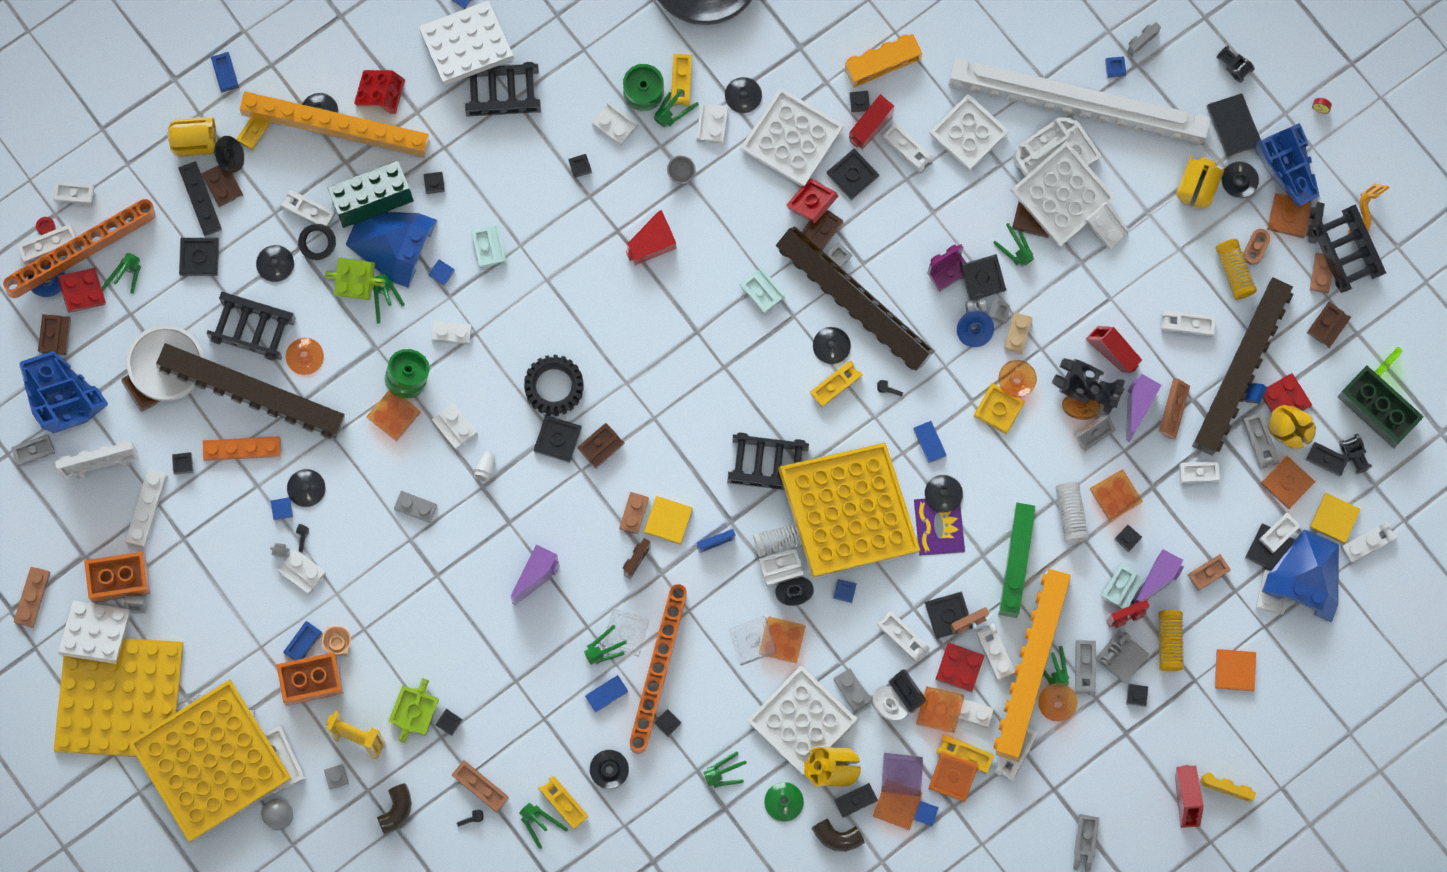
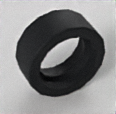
M312 224L304 228L300 233L298 246L305 257L312 260H322L330 256L334 251L336 237L328 226ZM313 231L323 232L328 239L327 248L321 253H314L307 247V236Z

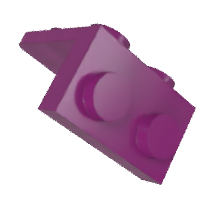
M954 244L946 250L945 254H938L930 260L931 263L929 264L927 274L939 292L963 278L960 264L966 263L961 255L964 248L962 244L958 246Z

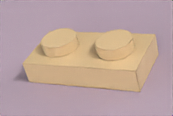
M1014 312L1004 347L1005 350L1019 354L1023 353L1032 317Z

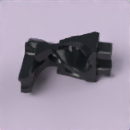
M1062 359L1059 367L1068 372L1065 378L1056 374L1052 380V384L1060 388V393L1085 403L1089 399L1098 401L1104 405L1103 411L1106 414H1110L1113 408H1117L1118 402L1125 390L1123 387L1125 380L1117 379L1112 383L1099 380V377L1104 374L1103 371L1078 359ZM1086 371L1094 372L1095 376L1087 377L1085 375ZM1092 385L1098 386V394H1094L1091 391ZM1081 388L1084 393L1079 395L1076 393V389Z

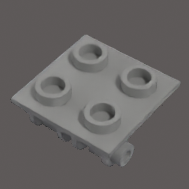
M1118 630L1096 657V660L1126 684L1149 656V653L1130 639L1131 636L1127 632L1123 633Z

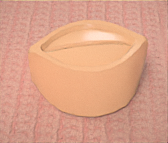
M341 626L327 627L322 636L323 648L328 653L334 652L336 655H347L351 644L349 632Z

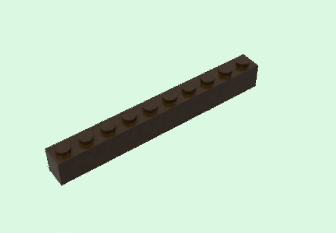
M795 226L789 228L775 245L783 256L789 257L793 261V265L796 268L802 269L811 281L817 282L824 293L830 294L839 306L845 307L852 318L858 319L867 331L873 332L880 343L886 344L895 356L901 357L908 368L917 371L923 367L935 352Z
M1274 277L1271 278L1192 447L1211 456L1216 451L1220 452L1224 444L1221 439L1223 435H1228L1232 427L1229 422L1231 418L1235 419L1239 412L1237 405L1239 401L1243 403L1247 392L1244 390L1247 385L1251 386L1255 375H1252L1255 368L1259 369L1263 361L1260 356L1262 352L1266 353L1270 346L1268 339L1270 335L1274 337L1278 326L1275 324L1278 319L1282 320L1286 312L1283 307L1285 303L1289 304L1293 297V293H1291L1293 286Z
M167 343L164 344L156 362L158 371L165 375L174 374L177 376V379L183 382H188L189 380L194 382L198 388L213 390V393L223 397L227 395L236 403L241 404L244 402L249 404L248 407L257 411L260 409L267 411L266 414L271 417L277 418L280 416L285 418L284 421L289 424H300L303 426V429L309 432L318 431L322 437L327 439L332 437L336 439L345 418L344 413Z

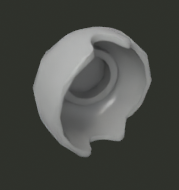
M678 155L672 158L667 165V174L675 183L687 184L695 176V164L687 156Z
M271 799L265 803L261 810L262 820L273 830H283L293 820V809L282 799Z

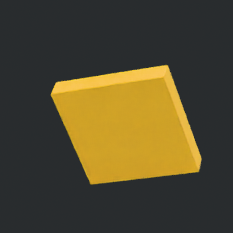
M992 383L973 417L1007 435L1025 401Z
M1325 493L1309 528L1345 544L1361 509Z
M656 496L644 533L681 545L693 507Z

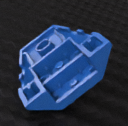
M1300 123L1254 143L1256 153L1271 177L1297 207L1320 196L1315 174H1312L1310 169L1312 159L1308 157L1306 147L1309 146Z
M385 212L354 224L346 246L363 260L375 262L374 268L382 274H386L393 283L409 288L416 273V263L427 237L432 235L437 220L420 213Z
M54 351L19 363L32 415L44 430L54 434L87 423L108 405L99 389L95 386H90L84 380L85 377L81 374L77 375L71 370V366Z
M1304 529L1291 544L1284 556L1280 558L1276 566L1268 573L1262 592L1277 599L1283 597L1291 599L1315 610V616L1332 622L1338 607L1339 544Z

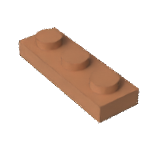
M1173 379L1159 429V432L1169 439H1176L1190 389V385L1180 379Z
M30 567L13 621L14 623L34 628L51 573L50 571Z
M465 760L452 773V777L496 813L509 799V796Z

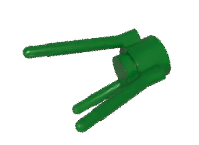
M680 89L668 106L664 108L671 96V92H668L660 108L655 113L654 120L664 128L667 125L671 127L675 121L693 110L699 103H694L674 118H671L673 114L669 110L683 90Z
M1007 223L1006 226L1020 248L1015 253L1017 257L1012 255L997 241L993 243L1011 258L1016 266L1021 264L1024 267L1035 259L1033 257L1034 254L1030 250L1022 231H1018L1022 240L1021 243L1010 224Z
M126 253L120 264L101 287L102 291L105 290L116 275L115 285L125 271L132 273L134 270L130 293L133 294L138 273L141 269V266L138 265L140 259L133 254Z
M386 274L375 277L385 279V282H378L385 284L384 287H373L378 324L380 323L378 292L384 294L388 306H391L388 294L391 288L401 306L405 305L392 280H389Z
M615 625L607 629L593 643L587 645L588 649L584 653L590 665L594 663L599 664L602 661L625 654L624 652L604 656V654L627 644L626 640L604 650H601L599 646L595 647L616 628Z
M1059 646L1062 670L1059 668L1055 653L1052 652L1051 657L1056 672L1051 674L1052 678L1046 670L1043 673L1049 686L1053 685L1055 689L1068 685V679H1070L1067 673L1062 646Z
M736 751L715 765L708 767V770L703 772L708 786L714 785V788H717L719 786L743 783V779L719 781L722 780L721 774L747 764V761L744 760L719 770L718 767L738 755Z
M528 803L519 812L522 816L521 821L526 825L539 849L542 848V845L529 822L531 824L536 822L544 831H547V827L538 819L540 815L564 831H568V828L542 811L537 805L533 806L531 803Z

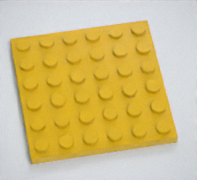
M886 442L784 465L778 468L812 578L920 551Z
M124 638L117 664L63 656L53 751L137 757L128 742L177 712L184 643Z
M231 679L128 742L189 843L292 779Z

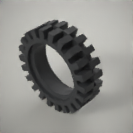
M547 355L544 359H537L538 362L531 364V368H528L527 375L524 378V389L529 404L531 403L532 407L538 409V412L541 414L544 412L548 416L551 414L559 416L560 413L564 415L567 414L568 410L572 411L574 406L579 404L584 391L582 373L579 371L578 366L574 365L572 360H567L564 356L560 358L558 355H553V357ZM551 369L565 372L572 382V388L568 396L556 402L543 399L536 389V383L540 375Z

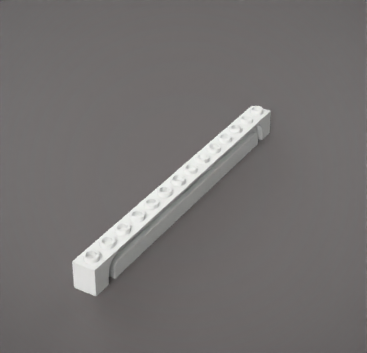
M954 58L948 83L957 89L966 88L974 93H988L991 97H1005L1012 102L1022 101L1029 106L1039 105L1043 106L1046 110L1056 109L1067 115L1073 113L1084 119L1094 118L1098 119L1101 123L1111 122L1119 127L1128 126L1140 132L1149 131L1157 136H1170L1174 140H1188L1191 144L1195 145L1204 143L1211 118L1198 114L1191 115L1186 111L990 65L969 63L968 60Z

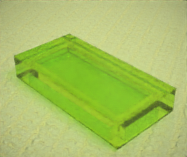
M1396 347L1374 372L1381 377L1402 354L1403 350L1400 347Z

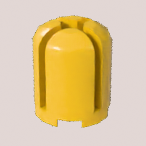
M201 117L171 121L168 128V142L171 152L178 157L214 154L216 144L214 118Z
M1191 155L1178 186L1177 197L1182 203L1189 205L1201 173L1204 172L1205 175L1193 207L1197 209L1207 208L1212 204L1225 168L1223 167L1221 170L1216 167V162L1201 157L1200 160L1191 159Z
M1287 405L1277 407L1271 413L1269 425L1267 426L1270 435L1275 440L1290 448L1300 449L1304 447L1303 443L1309 445L1314 439L1316 425L1312 422L1313 418L1309 414L1294 406Z
M814 747L810 750L812 752L809 755L808 761L804 762L805 776L815 784L813 786L847 787L854 784L861 774V766H848V764L860 763L859 756L850 748Z

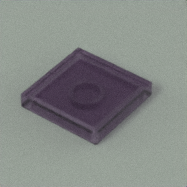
M884 753L881 792L920 796L923 757Z

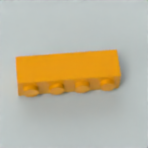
M905 34L900 36L897 41L892 43L890 41L886 42L875 50L869 49L859 57H850L845 62L844 69L855 88L921 60L922 51L914 34Z

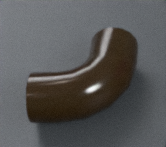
M406 783L388 790L392 800V808L387 813L377 817L384 835L402 826L410 815L412 801Z
M825 819L811 828L823 846L833 851L847 852L865 844L856 826L848 831L838 832L833 828L829 819Z

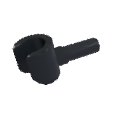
M879 380L877 383L878 392L893 393L902 397L903 392L888 387V381Z
M299 524L296 529V533L301 535L298 551L303 552L309 528Z
M473 810L472 817L456 822L457 826L460 827L471 822H481L484 818L483 811Z

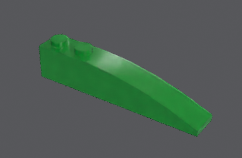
M1016 502L998 615L1017 618L1020 612L1034 521V505Z

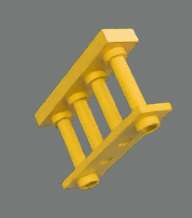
M335 711L334 715L330 714L326 725L334 741L339 742L342 736L364 746L370 757L378 759L385 744V740L379 730L371 727L370 731L365 732L345 723L339 712Z

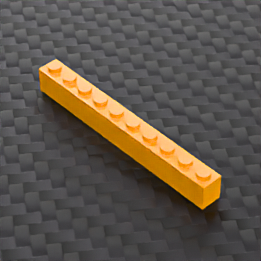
M244 91L240 105L242 116L424 158L429 142V134L246 91Z
M1048 569L1047 574L1043 573L1040 584L1043 585L1042 592L1038 591L1035 603H1038L1037 610L1033 609L1030 621H1033L1032 628H1027L1025 639H1028L1026 646H1022L1019 657L1023 659L1021 665L1017 664L1014 673L1017 676L1016 683H1011L1009 691L1012 694L1011 701H1006L1004 712H1007L1006 718H1001L998 729L1002 732L1000 738L996 737L993 748L996 749L995 755L1015 761L1019 760L1070 583V574Z

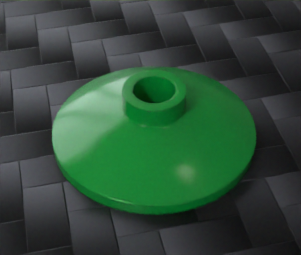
M780 782L769 788L765 795L764 804L766 811L772 818L785 822L795 819L801 813L804 799L801 791L795 785L788 782ZM781 798H787L788 803L782 804L780 801Z

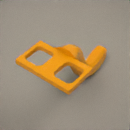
M1374 184L1360 194L1359 207L1363 222L1368 231L1371 226V214L1368 204L1371 198L1375 199L1390 188L1388 185Z

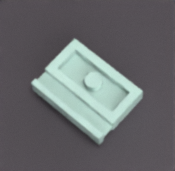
M498 225L471 231L480 268L497 265L502 262L506 263Z
M759 268L757 272H754L740 284V287L764 314L786 296L762 268Z
M1120 564L1101 598L1116 607L1124 609L1130 605L1145 577Z

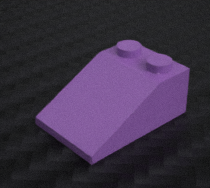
M1141 374L1139 379L1135 377L1127 391L1130 393L1127 399L1126 441L1128 442L1131 441L1162 386Z
M539 545L535 546L510 596L512 604L517 605L550 580L552 575L557 574L560 565L556 553Z
M1162 549L1133 605L1150 599L1168 586L1172 580L1176 581L1184 568L1181 565L1183 559Z

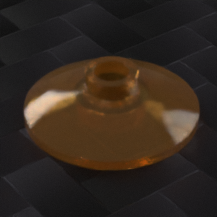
M299 338L293 341L286 351L287 365L293 372L300 375H309L316 372L324 360V352L321 345L311 338ZM307 352V356L301 357V353Z
M1013 360L1001 368L998 380L1001 389L1006 394L1012 397H1024L1035 388L1037 376L1030 364L1022 360ZM1019 378L1020 383H1015L1013 379Z
M1068 396L1062 402L1063 411L1068 416L1080 420L1094 418L1099 414L1101 407L1098 401L1089 399L1085 403Z
M1054 683L1045 687L1040 693L1038 700L1041 713L1052 721L1069 719L1075 713L1078 704L1077 696L1073 689L1062 683ZM1059 701L1062 703V705L1060 707H1056L1054 705L1055 702Z

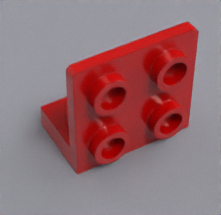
M364 70L354 104L356 106H379L390 114H396L405 79L393 70Z

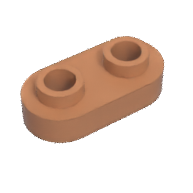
M1265 229L1255 230L1244 250L1243 257H1245L1244 260L1249 265L1258 264L1270 242V234ZM1257 238H1262L1263 242H1258ZM1249 254H1254L1255 258H1250Z

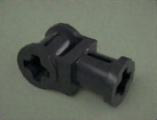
M1227 45L1216 58L1221 59L1227 65L1226 70L1230 72L1236 81L1241 83L1249 72L1255 70V67L1242 55L1236 56Z
M1354 434L1352 438L1346 441H1339L1342 453L1349 458L1348 462H1353L1356 474H1361L1372 468V465L1368 463L1365 457L1366 450L1359 434Z

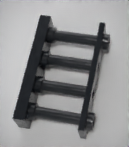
M525 62L522 65L496 66L466 77L470 78L471 101L465 103L466 117L541 112L540 99L534 98L533 74H539L538 64ZM526 74L527 98L525 100H518L515 94V75ZM507 75L508 99L506 101L497 100L496 76ZM477 77H488L490 99L488 102L478 101Z
M1356 204L1342 210L1343 216L1331 222L1323 224L1322 220H1318L1310 224L1312 234L1320 245L1335 279V285L1341 293L1351 290L1350 283L1370 275L1372 279L1386 274ZM1346 223L1351 233L1331 242L1327 231ZM1354 240L1358 251L1339 259L1335 248ZM1363 258L1366 268L1346 276L1342 266Z
M221 291L219 300L224 308L215 332L207 330L206 334L210 341L215 344H221L222 342L265 355L264 357L271 361H275V359L281 360L282 355L277 351L285 326L288 324L294 325L296 319L294 313ZM231 309H241L242 314L234 336L223 335ZM254 313L259 315L260 319L252 342L242 341L240 339L248 317ZM271 318L277 320L278 325L270 347L265 348L259 346V342L266 322Z
M742 432L737 433V435L733 434L732 442L738 443L735 470L732 472L728 471L727 483L785 490L778 470L782 466L783 449L795 450L793 463H797L802 460V452L809 450V443L801 439L786 441L752 437ZM745 444L757 445L754 472L752 474H746L742 471ZM764 446L776 448L773 474L771 476H763V473H761Z

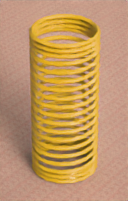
M1230 239L1218 244L1215 249L1222 263L1226 278H1228L1227 281H1229L1228 284H1230L1229 287H1231L1230 290H1232L1235 300H1239L1255 294L1257 288L1253 285L1254 282H1252L1250 270L1247 263H1245L1244 254L1240 251L1238 239ZM1240 256V257H1238V258H1236V259H1233V260L1228 261L1229 259H1232V258H1234V257ZM1243 262V263L1238 264V265H1236V266L1230 267V266H1232V265H1234V264ZM1246 271V272L1243 273V274L1234 276V275H1236V274H1238V273H1241V272Z
M1180 610L1159 611V669L1162 671H1181L1184 669V662H1181L1184 660L1182 655L1184 653L1182 652L1184 650L1182 648L1184 642L1182 641L1183 638H1181L1184 636L1182 635L1184 633L1182 631L1184 626L1182 624L1183 612Z

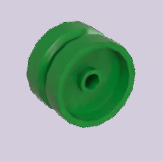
M637 64L625 73L623 78V94L627 104L639 111H649L661 103L664 96V78L656 67L649 64Z
M402 349L395 352L389 359L384 377L388 390L401 398H413L420 395L425 388L430 371L428 360L423 354L412 349Z

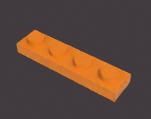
M280 436L203 440L204 461L281 457Z

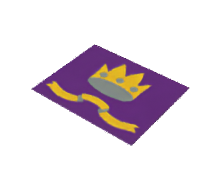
M925 498L914 499L917 538L920 547L919 556L965 552L961 506L959 505L950 512H938L928 505Z

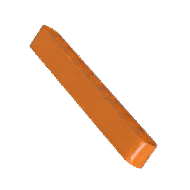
M148 199L136 202L7 276L3 281L7 295L11 298H18L149 223L155 217L152 202ZM143 209H150L146 213L142 212ZM128 218H133L131 222L125 221ZM113 227H116V228H117V229H116L115 231H113V232H110V231H109L110 228H113ZM100 237L98 241H92L93 238ZM80 246H83V247H84V248H83L82 250H80V251H77V250H76L77 247H80ZM67 256L65 260H59L60 257ZM44 266H51L49 269L43 270ZM34 275L32 279H26L27 276ZM11 285H17L16 288L9 289Z
M681 584L673 585L669 591L631 733L630 748L636 754L643 753L648 746L687 598L686 588ZM680 590L684 595L677 599L673 596V592ZM676 609L679 614L676 617H671L668 615V611ZM666 627H670L674 632L672 635L667 636L663 633V630ZM666 646L669 651L666 654H660L658 648ZM660 664L664 667V670L661 673H656L653 671V667ZM651 683H656L659 689L652 692L648 689V686ZM645 702H652L654 707L648 711L643 708V704ZM645 720L649 723L647 729H640L638 723ZM636 739H641L644 745L641 748H635L633 742Z

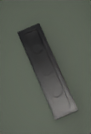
M196 161L178 167L204 236L221 231L222 227Z

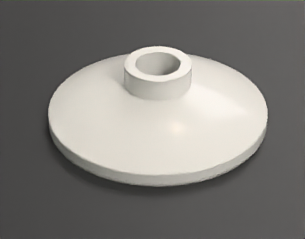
M880 687L874 692L873 704L882 717L890 721H900L907 715L908 709L892 687Z

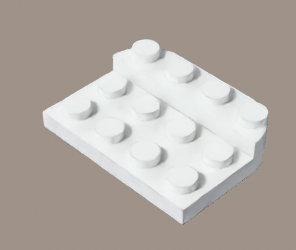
M1060 117L1023 141L1016 148L1013 158L1016 167L1020 168L1026 177L1066 141L1087 165L1102 155L1078 121Z
M124 440L118 442L115 446H101L96 451H82L74 457L63 456L59 458V461H55V465L63 478L68 479L77 475L79 479L86 477L85 472L109 465L121 463L123 467L130 465L129 461L139 460L136 443L133 444L131 441Z

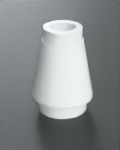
M484 452L474 469V477L476 479L487 482L492 477L495 458L493 453Z

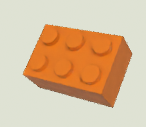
M143 552L84 560L88 598L92 603L121 599L131 595L151 594L147 560Z
M334 652L276 664L283 703L286 706L344 694L337 656Z

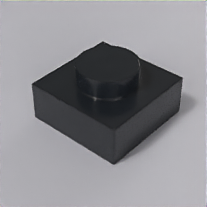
M868 91L849 93L851 112L868 110L870 107Z
M587 154L568 159L574 178L592 173Z
M442 172L423 174L426 194L445 192Z
M191 452L172 454L174 475L194 473Z
M1127 525L1114 540L1129 552L1141 540L1142 536L1131 526Z
M1129 684L1126 704L1146 707L1148 686Z
M446 709L435 725L450 736H453L463 719Z
M667 709L654 724L669 737L682 722Z

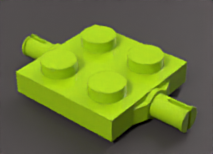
M338 258L336 272H325L327 274L325 279L335 280V296L371 300L373 287H384L385 285L378 283L385 282V279L375 278V262Z
M422 678L418 689H411L403 685L401 687L388 721L390 724L402 729L398 739L400 742L406 743L409 733H418L424 736L427 734L439 702V698L431 696L426 692L430 682L427 679L425 681Z

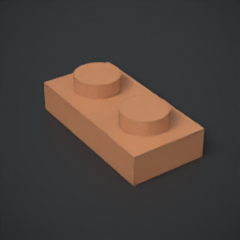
M1316 253L1310 290L1328 294L1330 292L1332 272L1324 254Z
M630 492L619 527L620 530L638 535L649 497Z
M1219 554L1190 572L1187 576L1197 591H1200L1230 572L1231 569L1222 555Z
M984 607L952 623L950 629L953 634L956 632L959 634L964 633L970 629V625L974 623L980 625L987 621L986 617L990 613Z

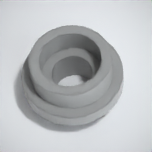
M275 543L274 547H270V550H272L271 555L286 557L287 552L290 551L289 548H286V544Z

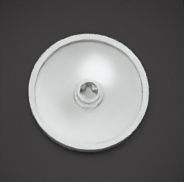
M172 325L155 326L142 332L131 344L127 354L128 375L135 388L143 395L158 401L177 400L188 395L196 386L194 382L189 380L188 382H183L177 379V376L174 374L165 375L158 371L156 362L164 344L167 343L204 358L203 351L194 336L186 330Z

